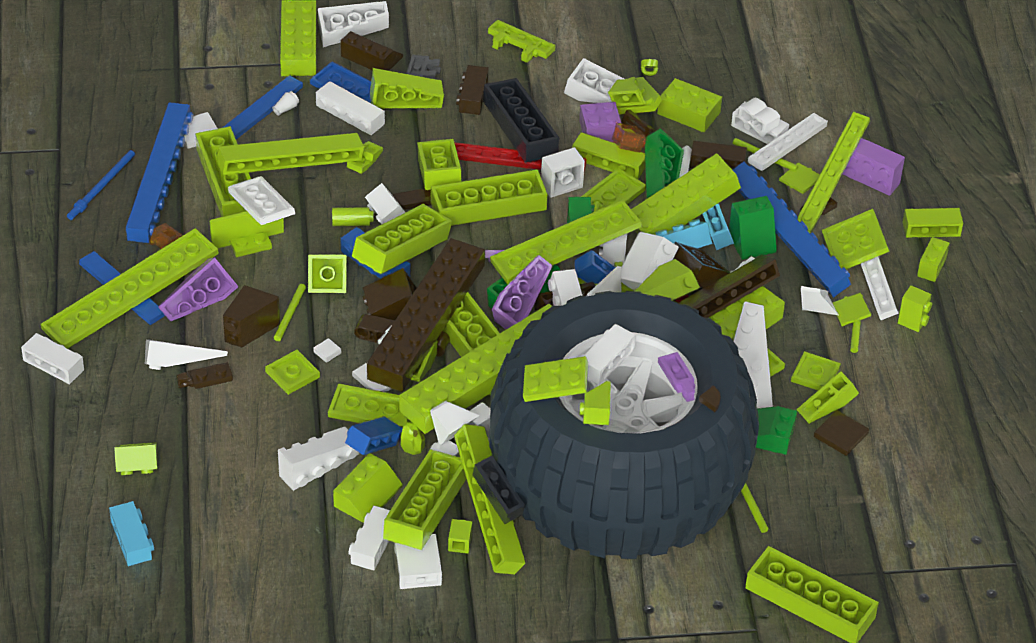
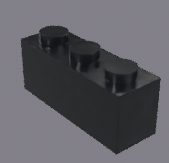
M490 456L475 464L472 475L503 523L507 524L522 516L525 504L517 492H514L494 457Z

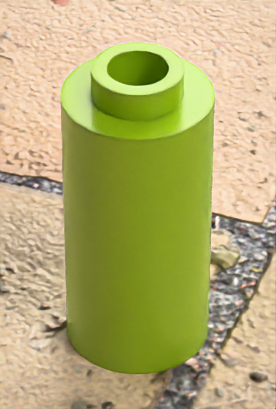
M369 207L332 208L333 226H370V222H373V211H369Z

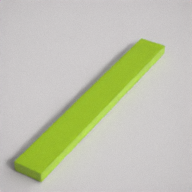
M856 112L852 113L806 200L797 220L805 223L809 233H812L870 122L869 117Z

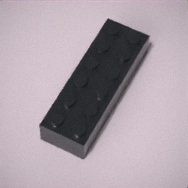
M517 78L484 84V104L525 163L540 160L542 157L559 152V136Z

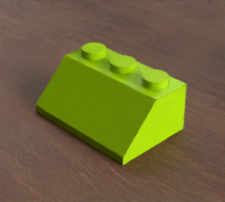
M369 453L333 490L334 507L364 523L366 514L371 512L373 506L383 508L403 487V484L386 461Z

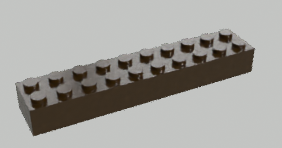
M450 238L367 362V380L401 392L404 391L484 268L485 249Z

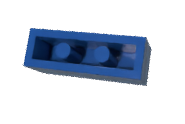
M386 417L377 418L352 425L347 431L345 443L362 455L396 446L403 428Z

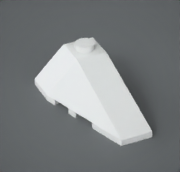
M146 339L145 364H149L151 369L161 370V366L168 367L227 356V351L177 345Z

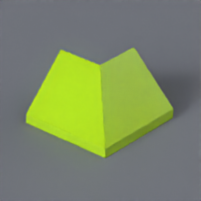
M308 255V293H346L347 255Z

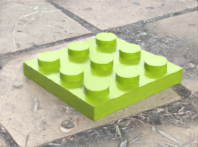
M873 209L822 230L831 256H835L840 263L839 267L841 269L843 267L845 269L851 268L890 252Z

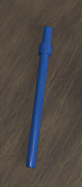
M130 150L82 200L79 199L74 204V208L67 214L68 219L73 220L78 213H82L87 208V204L135 156L134 151Z

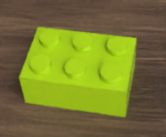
M675 78L660 96L662 101L658 106L657 114L705 132L721 112L722 96Z
M453 139L417 142L418 162L425 190H431L432 186L461 182V167Z

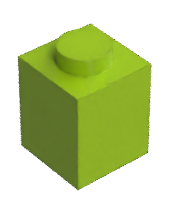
M452 519L448 538V551L469 554L472 538V521Z

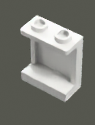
M436 534L430 536L422 550L394 542L400 589L441 585L442 571Z

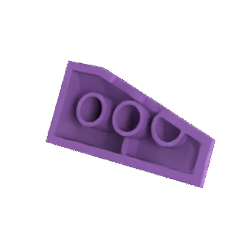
M537 255L500 292L492 308L496 323L507 330L528 317L552 268L549 262L540 255Z
M209 258L194 270L158 307L169 321H173L224 300L238 288V285L216 258Z

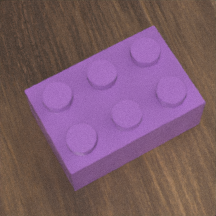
M861 138L843 175L890 196L900 184L905 157Z

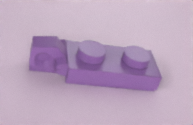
M675 352L658 357V364L677 393L682 392L686 402L695 400L694 377L679 353Z

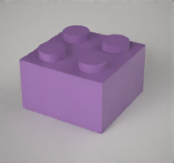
M615 102L580 105L579 122L582 133L609 142L621 141L622 123Z

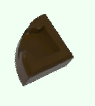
M713 385L699 396V402L714 412L718 410L721 396L718 389Z

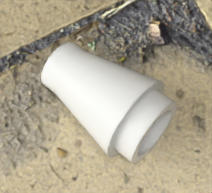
M292 91L286 92L272 109L279 116L297 107L299 99Z

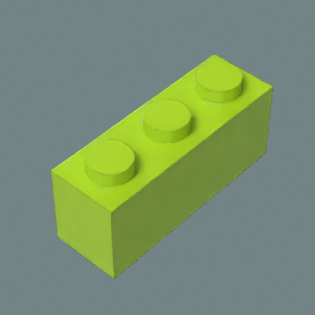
M960 208L905 209L903 226L906 238L961 237L963 220Z

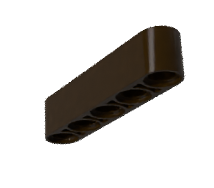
M363 314L360 316L355 327L354 334L359 339L378 343V340L393 325L395 320ZM443 331L437 338V357L444 355L450 341L449 335Z

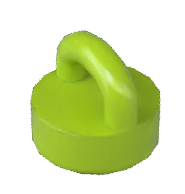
M655 59L642 60V73L647 76L655 75L658 71V61ZM645 68H654V70L649 72Z

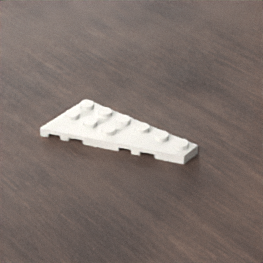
M744 302L734 343L738 346L739 356L743 358L754 384L757 408L773 407L764 306Z

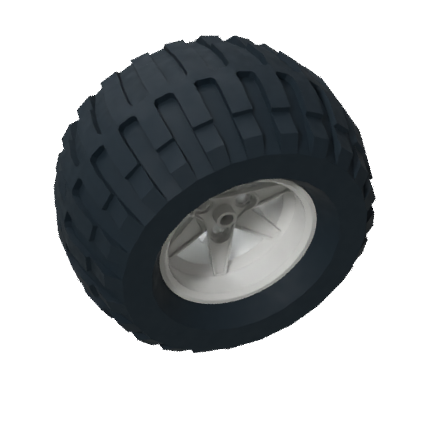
M605 291L591 296L580 295L567 300V303L562 306H552L542 313L540 320L531 321L523 330L522 336L515 340L510 354H506L491 391L489 446L494 459L506 475L514 492H517L525 504L522 514L523 518L535 521L536 529L545 537H555L560 539L561 545L571 550L582 549L590 551V555L605 558L606 555H617L621 559H637V555L649 554L657 556L667 554L668 548L672 546L682 548L695 541L697 534H705L712 529L718 519L724 516L728 507L735 501L748 480V473L755 456L759 430L757 397L754 384L743 358L739 356L738 346L729 336L722 335L720 325L710 318L701 317L697 309L685 304L675 303L668 297L647 295L639 291H626V293ZM615 324L636 335L635 349L602 382L611 381L609 425L583 424L584 415H579L580 402H584L585 393L528 402L524 401L525 365L580 357L582 354H586L592 344L596 341L598 342L604 332L610 330ZM675 352L679 353L694 377L695 400L686 402L682 392L677 393L658 364V357ZM587 379V392L599 386ZM713 385L718 389L721 396L719 408L716 412L699 402V396Z

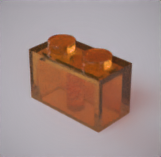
M616 122L612 140L620 149L640 153L641 148H644L646 143L645 135L637 126Z

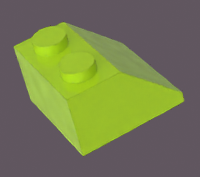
M157 442L123 444L114 447L116 472H121V475H131L136 470H141V474L154 473L153 469L158 468Z

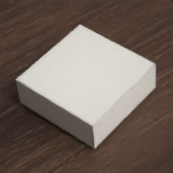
M328 338L314 347V353L327 363L341 354V348Z

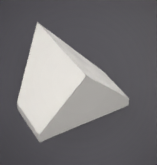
M801 286L802 310L839 315L828 296L829 291Z
M447 401L430 410L440 445L454 438V435L464 424L470 425L480 416Z

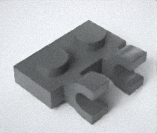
M412 55L406 74L437 80L435 77L436 74H440L441 67L436 66H439L440 59L430 60L429 56Z

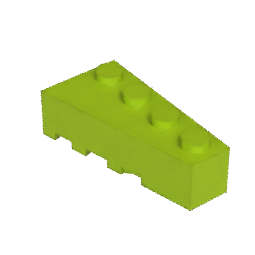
M373 68L370 99L371 104L378 108H442L444 93L441 80Z

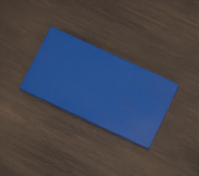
M334 62L329 63L310 79V84L319 89L330 81L371 103V81Z

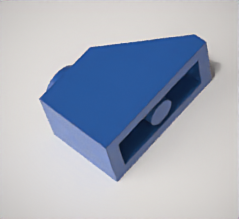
M593 250L575 260L577 277L586 283L593 282L594 284H599L616 268Z

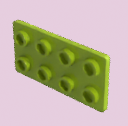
M248 211L210 220L211 243L217 248L231 245L236 258L272 249V243L268 236L284 232L283 218L260 225Z

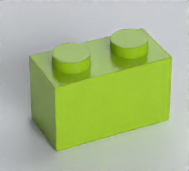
M934 237L931 238L920 260L918 277L933 282L936 281L947 258L949 242Z
M910 286L902 298L898 324L917 332L920 331L922 326H926L930 318L928 313L932 307L930 302L932 294Z

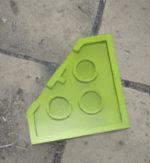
M643 77L629 78L640 89L645 104L617 106L619 115L625 114L626 110H631L634 113L656 111L662 101L660 95Z

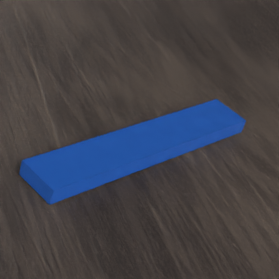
M289 75L222 128L231 126L235 139H238L273 111L272 107L277 104L286 92H298L303 88V83Z
M95 251L79 260V264L103 285L120 275L115 268ZM150 298L132 308L149 325L165 316L158 305Z

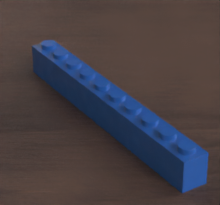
M168 103L126 225L127 241L150 243L151 237L155 235L156 223H159L160 210H163L164 198L168 196V185L172 184V173L176 172V161L180 159L181 147L185 145L184 135H188V123L193 121V112H190V105Z
M745 162L735 167L733 171L736 173L741 186L738 192L745 200L763 196L768 197L774 208L775 233L821 285L829 291V294L834 298L851 285L848 278L850 277L849 272L844 267L842 269L839 267L840 263L835 256L830 257L825 245H820L815 234L807 231L808 228L805 223L797 220L798 217L792 209L790 211L787 209L788 206L782 198H777L778 195L772 187H767V182L762 176H757L758 173L752 165L748 166Z

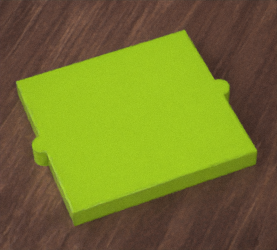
M797 163L798 168L796 171L788 170L779 178V181L788 185L790 189L793 188L804 194L817 182L820 174L813 171L812 168H807Z
M861 293L849 297L845 296L844 299L832 302L839 314L836 316L841 326L853 322L857 323L859 320L871 317V313Z

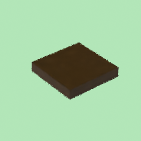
M836 410L814 432V437L847 456L867 436L869 428Z

